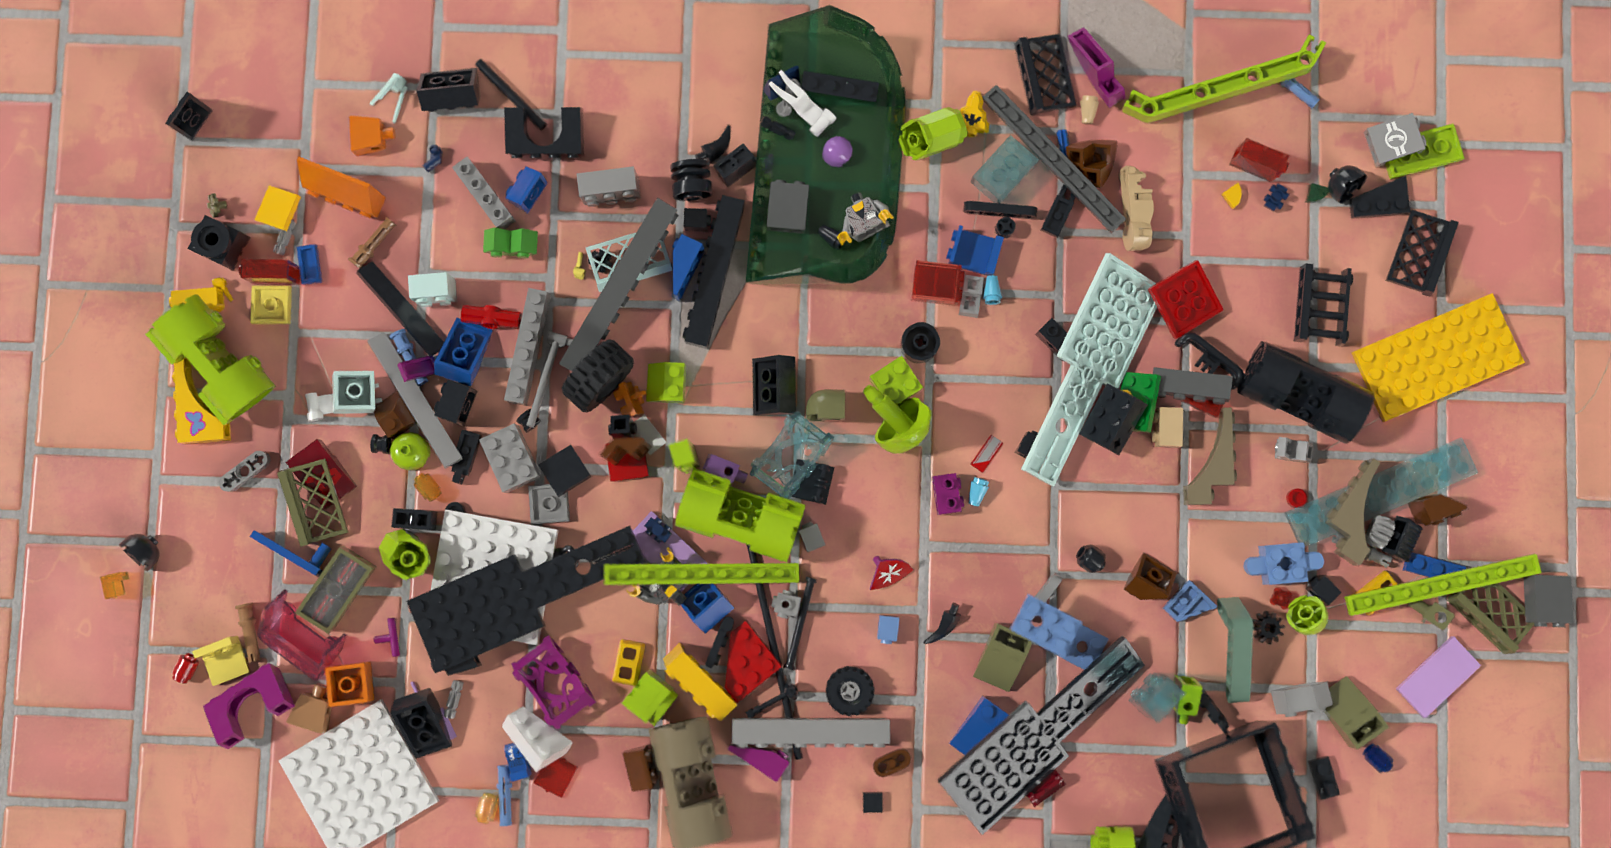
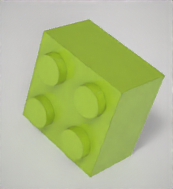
M902 355L869 377L872 385L880 390L882 394H886L897 406L923 388Z

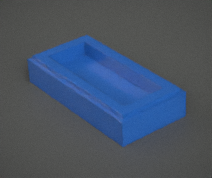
M312 244L297 247L301 284L307 285L322 282L318 246Z

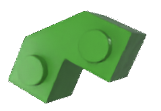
M500 228L484 230L483 252L489 253L491 257L501 258L502 256L529 258L530 255L537 254L538 232L523 228L512 231Z

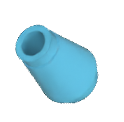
M996 275L986 277L983 299L988 305L999 304L1002 299L998 276Z
M974 477L970 486L969 504L979 507L989 489V481Z

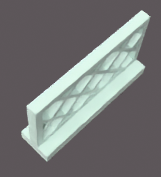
M637 232L586 247L599 292H602L612 272H614L619 259L621 260L625 247L628 248L627 244L630 238H633ZM659 240L662 249L658 247V250L663 252L665 260L657 262L649 257L646 263L648 264L649 260L654 263L649 264L644 275L640 273L636 280L639 281L673 270L664 241ZM613 243L624 246L619 256L608 251ZM609 245L607 250L602 248L603 246ZM599 248L605 251L601 261L593 258L591 250ZM607 253L617 258L613 268L602 263ZM601 265L611 270L608 277L602 279L599 278L597 272Z

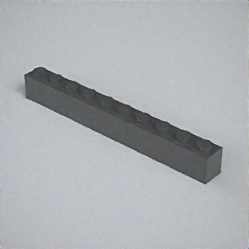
M657 197L561 359L560 365L572 371L598 345L601 339H606L610 332L607 329L609 324L616 322L620 315L617 313L620 306L625 307L629 300L628 292L630 289L632 291L635 290L639 283L636 280L640 273L644 275L649 266L646 263L649 257L654 258L659 249L656 245L659 240L664 241L669 233L666 228L669 223L672 225L675 223L679 216L676 214L678 209Z

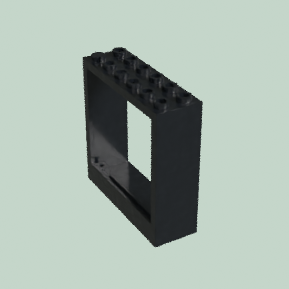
M1254 721L1230 730L1228 734L1217 735L1154 760L1184 848L1209 847L1180 763L1254 735L1287 830L1243 848H1292L1316 838L1314 825L1309 819L1307 805L1302 799L1301 788L1296 782L1294 768L1289 762L1287 748L1282 742L1281 731L1276 722Z

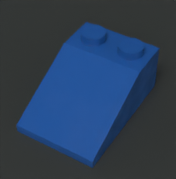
M681 234L680 238L675 239L672 246L674 248L673 294L679 302L705 253L702 243Z
M456 318L434 362L435 375L471 387L479 371L493 330L477 324L461 322L460 318Z
M982 696L949 744L965 755L1009 715Z

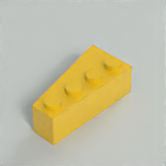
M680 642L663 658L667 675L672 679L676 678L680 682L679 686L686 693L690 691L694 695L692 699L699 706L703 704L707 708L706 713L712 719L717 718L721 722L737 706V703L717 681H713L710 673L704 668L701 669L699 667L700 664L692 655L685 653L684 646Z

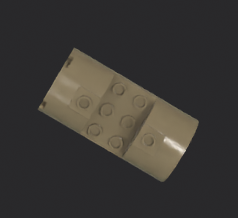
M692 718L648 729L656 768L661 770L668 803V806L665 807L672 846L674 848H699L730 838L732 830L724 795L718 794L711 761L712 758L716 757L708 718Z

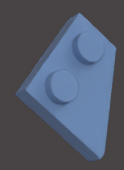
M1188 580L1162 609L1176 622H1179L1205 611L1213 610L1217 605L1195 584Z

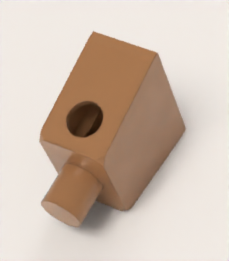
M315 684L312 694L302 693L286 723L320 734L327 732L332 707H329L328 699L323 697L326 687Z

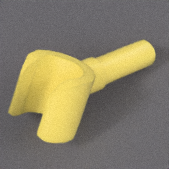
M578 252L577 264L573 269L574 277L583 280L586 270L581 268L582 252Z

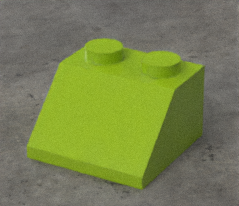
M661 362L648 364L646 402L685 403V363Z

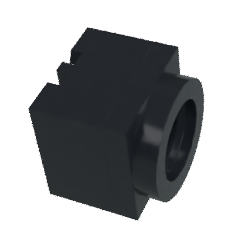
M205 215L203 220L193 229L191 243L187 249L233 271L238 262L237 259L239 255H242L243 252L241 251L243 247H246L250 237Z

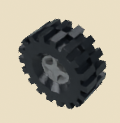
M844 666L836 669L827 680L826 697L834 711L839 712L841 715L857 716L861 712H865L872 704L875 689L870 676L863 669L856 666Z

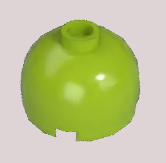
M413 432L397 436L390 447V456L393 462L401 469L409 471L418 470L423 467L431 454L428 441L420 434Z
M1302 595L1295 598L1288 606V614L1286 613L1288 623L1300 634L1315 635L1320 633L1328 623V611L1324 603L1315 596L1308 597L1307 595Z

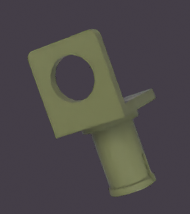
M1422 600L1407 604V606L1423 615L1421 622L1425 623L1427 620L1441 630H1445L1455 617L1452 612L1436 602L1430 606ZM1443 612L1446 614L1447 620L1439 623L1435 620V614Z

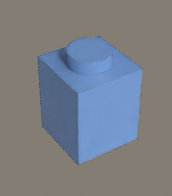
M879 615L877 639H881L880 643L892 644V641H897L899 617Z

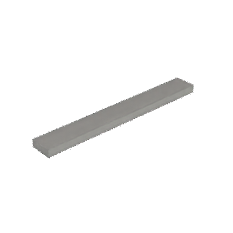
M383 332L367 340L444 468L462 460L460 453L439 419L434 416V411L415 380L404 382L397 364L403 361L386 333Z

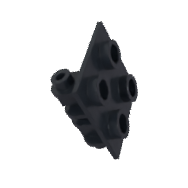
M797 459L789 496L826 505L835 467Z

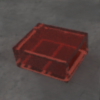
M1246 138L1236 147L1229 165L1272 182L1287 171L1289 167V162L1287 161L1290 155Z
M241 259V264L239 265L240 278L254 285H300L299 266L288 259Z
M916 260L911 301L956 306L958 301L962 300L963 290H959L960 282H964L965 271H961L962 265Z

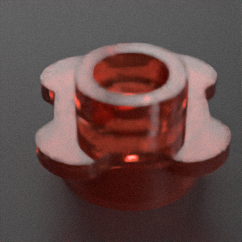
M1280 587L1274 588L1270 599L1271 605L1287 609L1292 593L1290 591H1283Z

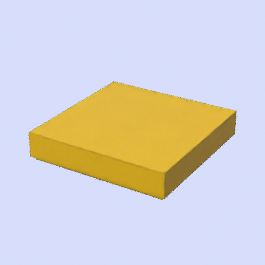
M268 186L254 220L287 232L301 196Z

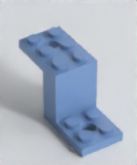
M1030 594L1027 595L1010 630L1083 670L1101 655L1108 641V638L1082 625L1081 621ZM1036 615L1042 618V624L1039 627H1035L1032 624V618ZM1080 641H1084L1087 644V649L1084 652L1077 650V644Z

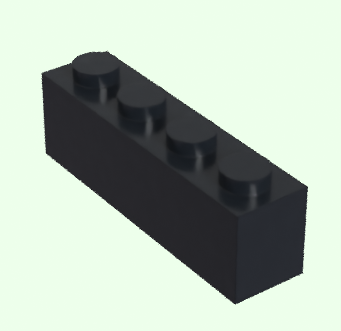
M805 70L803 72L801 89L803 91L876 102L880 82Z

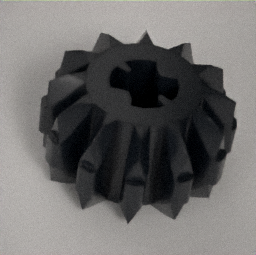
M1264 611L1263 615L1257 613L1256 617L1258 620L1252 619L1255 624L1253 631H1256L1253 637H1259L1260 643L1266 641L1267 644H1272V640L1278 642L1279 638L1277 635H1284L1280 629H1284L1285 625L1279 624L1282 618H1276L1275 612L1269 614L1268 611ZM1266 624H1270V627H1268L1269 631H1265V628H1267Z

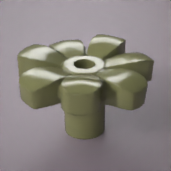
M216 193L208 195L209 203H207V208L210 209L212 217L217 218L220 209L227 208L226 201H218Z

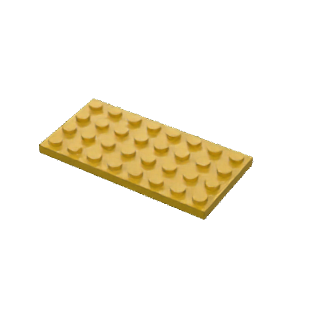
M1493 293L1351 352L1367 389L1374 393L1373 402L1382 422H1386L1525 363Z

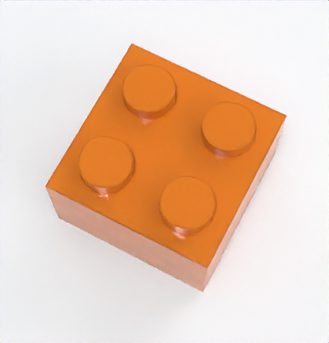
M371 661L325 668L329 707L375 700Z

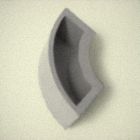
M1327 681L1299 684L1271 691L1276 714H1285V717L1296 716L1297 712L1306 710L1322 712L1326 710L1325 707L1333 705Z

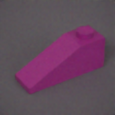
M730 744L728 747L729 751L776 783L790 763L789 755L780 749L777 752L774 749L753 746L736 747V744Z

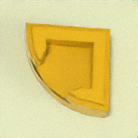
M1236 183L1221 194L1231 209H1234L1241 200L1242 190L1239 183Z

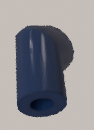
M436 144L430 146V160L422 165L428 173L442 162L443 152Z

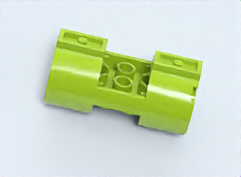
M196 294L186 298V304L175 305L161 315L145 335L171 365L179 363L184 358L191 362L208 382L198 396L223 425H226L255 406L276 386L264 373L258 358L249 355L238 361L235 355L225 349L224 342L216 338L225 326V323L222 321L223 317L217 311L210 309L202 298Z
M695 468L692 470L679 506L675 526L710 538L718 534L722 537L751 545L750 551L780 561H788L805 510L804 504L768 493L767 497L764 498L731 487V480Z

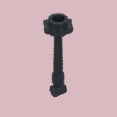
M786 682L782 694L761 705L755 706L754 709L747 710L746 714L748 718H752L786 696L796 700V695L799 692L794 684Z

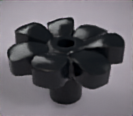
M601 249L599 253L593 251L592 256L596 260L601 261L605 251ZM606 254L602 263L612 267V263L609 261L612 259V256ZM601 265L598 270H600V273H605L606 268Z

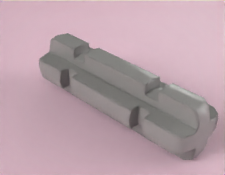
M291 221L287 232L280 230L276 241L278 244H275L273 249L274 253L279 255L285 254V246H288L292 235L291 230L294 229L296 224L295 221Z
M454 680L452 682V690L449 693L446 705L447 709L444 712V717L455 718V709L458 708L461 696L460 690H462L464 685L462 681Z

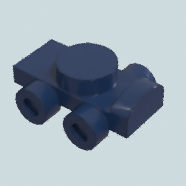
M1279 183L1277 185L1273 184L1269 189L1272 193L1270 195L1266 194L1263 199L1266 202L1264 207L1273 212L1276 208L1280 210L1284 205L1281 200H1286L1289 196V193L1286 192L1288 189Z
M651 517L644 525L647 528L645 532L649 536L654 534L656 536L654 540L659 544L661 541L666 543L672 535L669 532L672 528L667 524L663 527L661 525L663 521L660 518L656 517L653 519Z

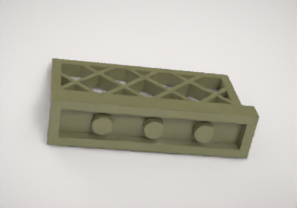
M326 458L277 472L300 547L349 532ZM323 465L324 473L322 477L311 473L314 466ZM300 470L307 474L302 483L295 480L294 471ZM309 475L319 480L315 489L305 485ZM321 482L329 485L330 491L327 496L317 491ZM302 487L313 492L308 501L300 497L299 492ZM315 494L325 499L320 508L310 503ZM327 500L335 504L336 509L333 514L323 510ZM308 506L318 510L314 520L306 516L305 510ZM320 512L331 517L326 526L316 521ZM333 519L341 523V530L334 531L328 528ZM314 524L324 529L320 536L313 537L311 528Z
M1499 583L1478 587L1485 588L1486 599H1478L1477 588L1472 589L1473 599H1468L1463 594L1464 591L1455 592L1447 598V601L1503 654L1515 653L1519 648L1517 645L1534 625V623H1527L1525 626H1520L1519 615L1525 616V607ZM1490 588L1498 590L1499 599H1491ZM1479 601L1487 602L1488 612L1480 610ZM1492 601H1499L1500 612H1493ZM1505 601L1512 603L1513 612H1506ZM1493 615H1501L1502 626H1497L1494 623ZM1506 615H1514L1515 626H1507ZM1515 628L1516 638L1514 640L1509 637L1508 629Z

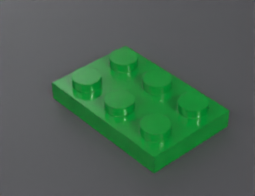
M1126 372L1122 380L1121 390L1130 391L1134 397L1147 404L1133 431L1151 433L1161 376L1158 374Z

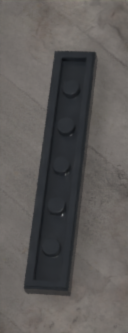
M373 261L357 270L356 274L430 357L440 352L444 341Z

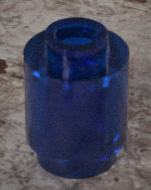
M1372 743L1362 753L1365 756V760L1379 773H1387L1393 767V758L1379 745L1376 746Z

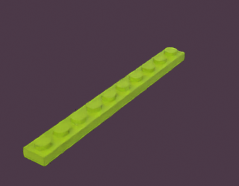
M1530 554L1344 596L1348 614L1353 616L1542 572L1537 554Z
M799 563L604 565V585L799 583Z

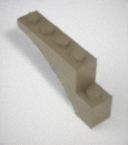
M1232 407L1219 409V423L1212 451L1197 476L1189 485L1183 486L1184 505H1210L1214 500V490L1211 489V486L1234 485V481L1237 480V472L1234 470L1236 451L1233 450L1236 435L1232 428V424L1235 422V414L1232 412Z
M1374 458L1367 461L1364 460L1358 468L1360 472L1357 476L1351 478L1348 483L1350 487L1338 497L1337 501L1339 503L1326 516L1328 519L1325 523L1345 536L1344 538L1341 537L1336 543L1335 547L1337 549L1334 553L1353 566L1361 565L1371 550L1367 547L1364 508L1369 485L1380 465V462Z

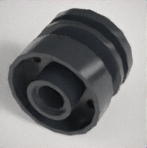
M686 159L670 165L671 178L678 181L672 184L673 198L675 200L697 201L713 195L712 183L706 179L711 176V172L708 170L710 168L709 161L704 159Z

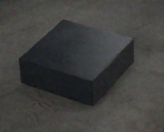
M863 792V813H883L882 792Z

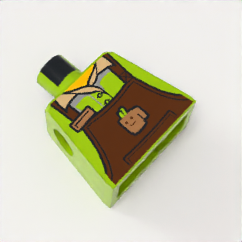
M1174 676L1172 708L1177 713V723L1188 724L1189 715L1196 716L1198 713L1203 686L1194 677Z

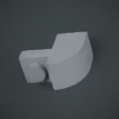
M1279 437L1275 444L1276 459L1311 463L1312 443L1291 440L1287 437Z

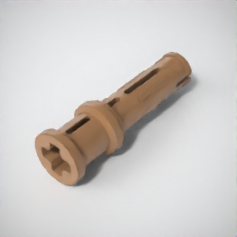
M386 217L364 245H359V250L352 258L349 257L348 260L359 269L362 268L365 262L373 257V251L396 224Z
M253 602L235 606V609H238L240 619L238 625L243 630L248 663L261 660L254 626L257 620L253 615Z

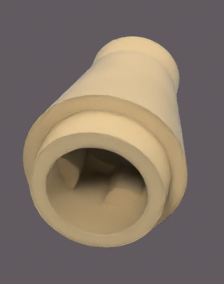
M1083 96L1080 101L1082 123L1093 124L1099 105L1098 97Z

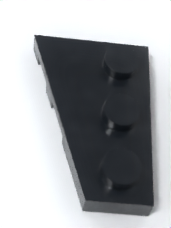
M1406 176L1350 199L1351 219L1409 214L1410 204Z

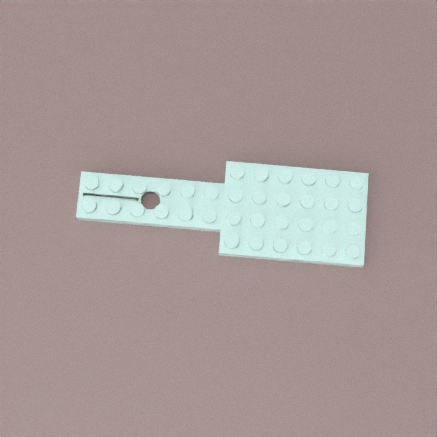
M1111 253L1105 254L1057 354V357L1070 364V367L1021 470L1050 486L1055 485L1101 386H1106L1108 383L1119 388L1157 308L1148 291V288L1156 283ZM1063 418L1067 427L1064 432H1057L1056 423L1059 419Z

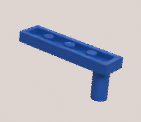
M255 530L249 536L317 577H320L323 571L319 568L332 550L329 546L321 543L311 560L307 562Z

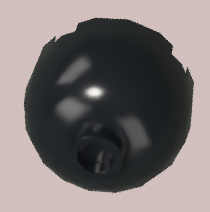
M1351 165L1343 166L1340 169L1335 168L1329 175V194L1340 204L1345 203L1354 196L1351 193L1355 189H1361L1366 182L1367 175L1358 167Z
M133 534L119 544V547H126L123 551L139 566L145 565L144 570L147 572L157 563L160 556L159 549L156 546L158 541L151 535L146 537L142 534Z

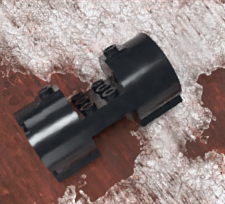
M1263 341L1259 343L1248 362L1249 365L1244 373V381L1237 389L1239 394L1272 410L1280 409L1306 421L1310 428L1344 444L1351 442L1359 433L1371 411L1374 401V393L1343 377L1326 372L1303 361L1302 358Z

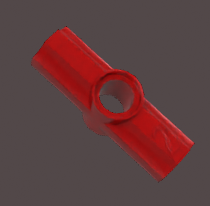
M463 305L461 309V322L480 324L488 329H497L498 327L519 329L521 312L501 310L493 305H485L484 307Z

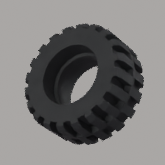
M608 339L603 341L574 367L563 383L562 392L582 412H590L603 403L619 387L618 384L625 380L634 366V360L614 340Z

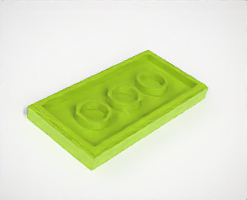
M1454 123L1420 132L1426 140L1425 149L1421 153L1417 154L1415 152L1386 162L1385 165L1390 180L1464 160V154Z

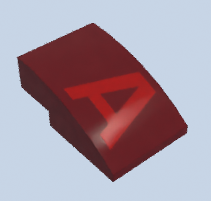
M316 439L286 461L289 468L326 458L339 500L357 487L336 456L332 455L322 440ZM323 465L314 466L311 473L322 477L324 473ZM300 470L293 472L301 483L307 475ZM309 475L305 485L315 489L319 480ZM321 482L317 491L327 496L330 491L329 485ZM315 494L313 497L322 506L325 499ZM327 500L323 508L327 509L334 503Z

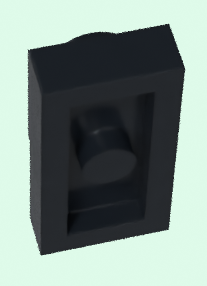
M1323 756L1309 760V768L1319 799L1324 800L1340 795L1329 757Z

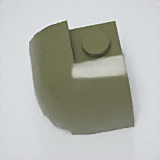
M818 390L808 399L806 421L825 422V420L845 419V390Z

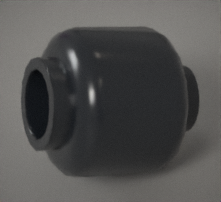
M1094 545L1082 546L1076 554L1077 564L1089 573L1101 571L1106 565L1105 553Z

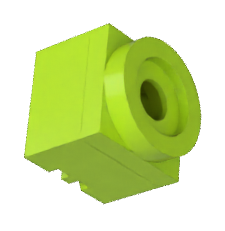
M648 670L621 704L645 723L649 722L655 726L678 697V694L673 691L674 688L652 670Z

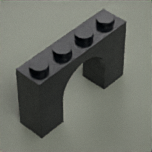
M504 107L505 154L511 155V158H523L522 155H530V158H541V155H549V158H560V155H568V158H579V154H584L583 108L561 107L562 129L559 138L550 145L539 146L528 135L527 109L523 107Z

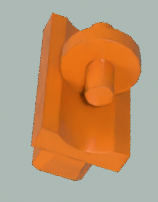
M632 382L618 384L619 388L613 391L615 399L617 401L624 399L627 404L620 408L621 414L630 416L643 414L644 411L641 405L645 403L642 397L647 395L646 390L640 391L638 386L633 387Z

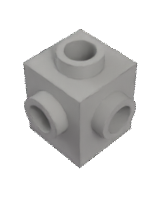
M783 590L782 593L778 592V596H773L771 607L775 608L774 612L778 613V617L786 619L789 618V615L797 617L801 597L794 596L792 591ZM788 601L789 607H783L782 602Z

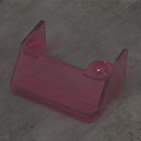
M284 589L263 609L257 635L265 645L309 678L318 681L325 674V668L330 667L342 651L347 635L343 633L339 638L335 636H328L326 639L322 638L296 618V607L286 601L288 591Z

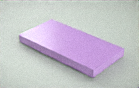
M652 511L633 530L644 558L651 564H660L663 561L660 553L664 556L668 555L669 552L666 548L671 549L673 555L681 564H708L672 529L669 531L672 535L666 543L661 541L659 544L654 540L656 537L654 534L649 536L645 532L647 528L644 525L651 517L653 519L658 517ZM685 584L680 591L682 592L689 584Z
M1451 636L1411 673L1396 690L1422 718H1426L1481 665L1454 636Z

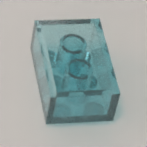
M1010 135L973 175L971 183L994 203H1002L1036 166L1039 159Z
M1154 672L1145 677L1143 680L1144 684L1140 688L1137 687L1130 694L1131 698L1128 701L1145 717L1159 723L1186 693L1169 677Z

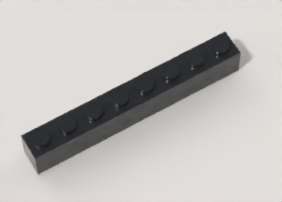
M722 195L721 200L717 201V218L712 220V237L708 236L706 243L708 252L707 255H703L701 263L704 268L697 277L698 291L693 293L692 302H694L693 309H689L687 320H690L689 325L683 331L682 338L685 339V343L704 349L709 347L745 208V200Z

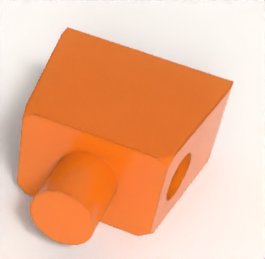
M349 116L351 152L356 156L385 150L386 139L396 138L395 128H385L384 122L379 118Z

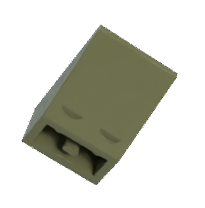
M994 623L973 677L1009 692L1033 641L1005 626Z
M1347 676L1329 688L1333 705L1325 707L1326 710L1324 712L1350 748L1358 750L1389 728L1377 709Z

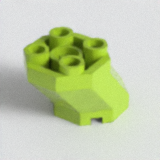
M947 107L922 117L911 119L903 124L901 127L903 134L899 137V143L904 155L907 157L911 156L916 161L963 143L968 131L960 110Z
M405 529L387 533L379 546L383 563L391 570V573L404 580L422 576L431 562L427 545L418 539V536Z

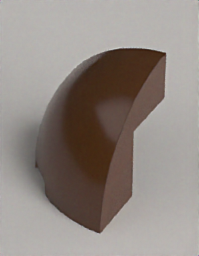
M1090 140L1066 146L1067 158L1095 187L1101 188L1107 181L1113 168L1117 141Z

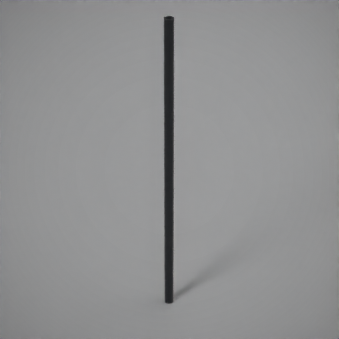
M746 544L750 563H758L757 554L750 551L751 545ZM755 583L770 651L781 663L763 583ZM781 667L775 672L780 694L784 692L786 683L783 668ZM786 696L782 699L786 718H794L790 699ZM792 744L795 760L802 759L801 747H795V744Z

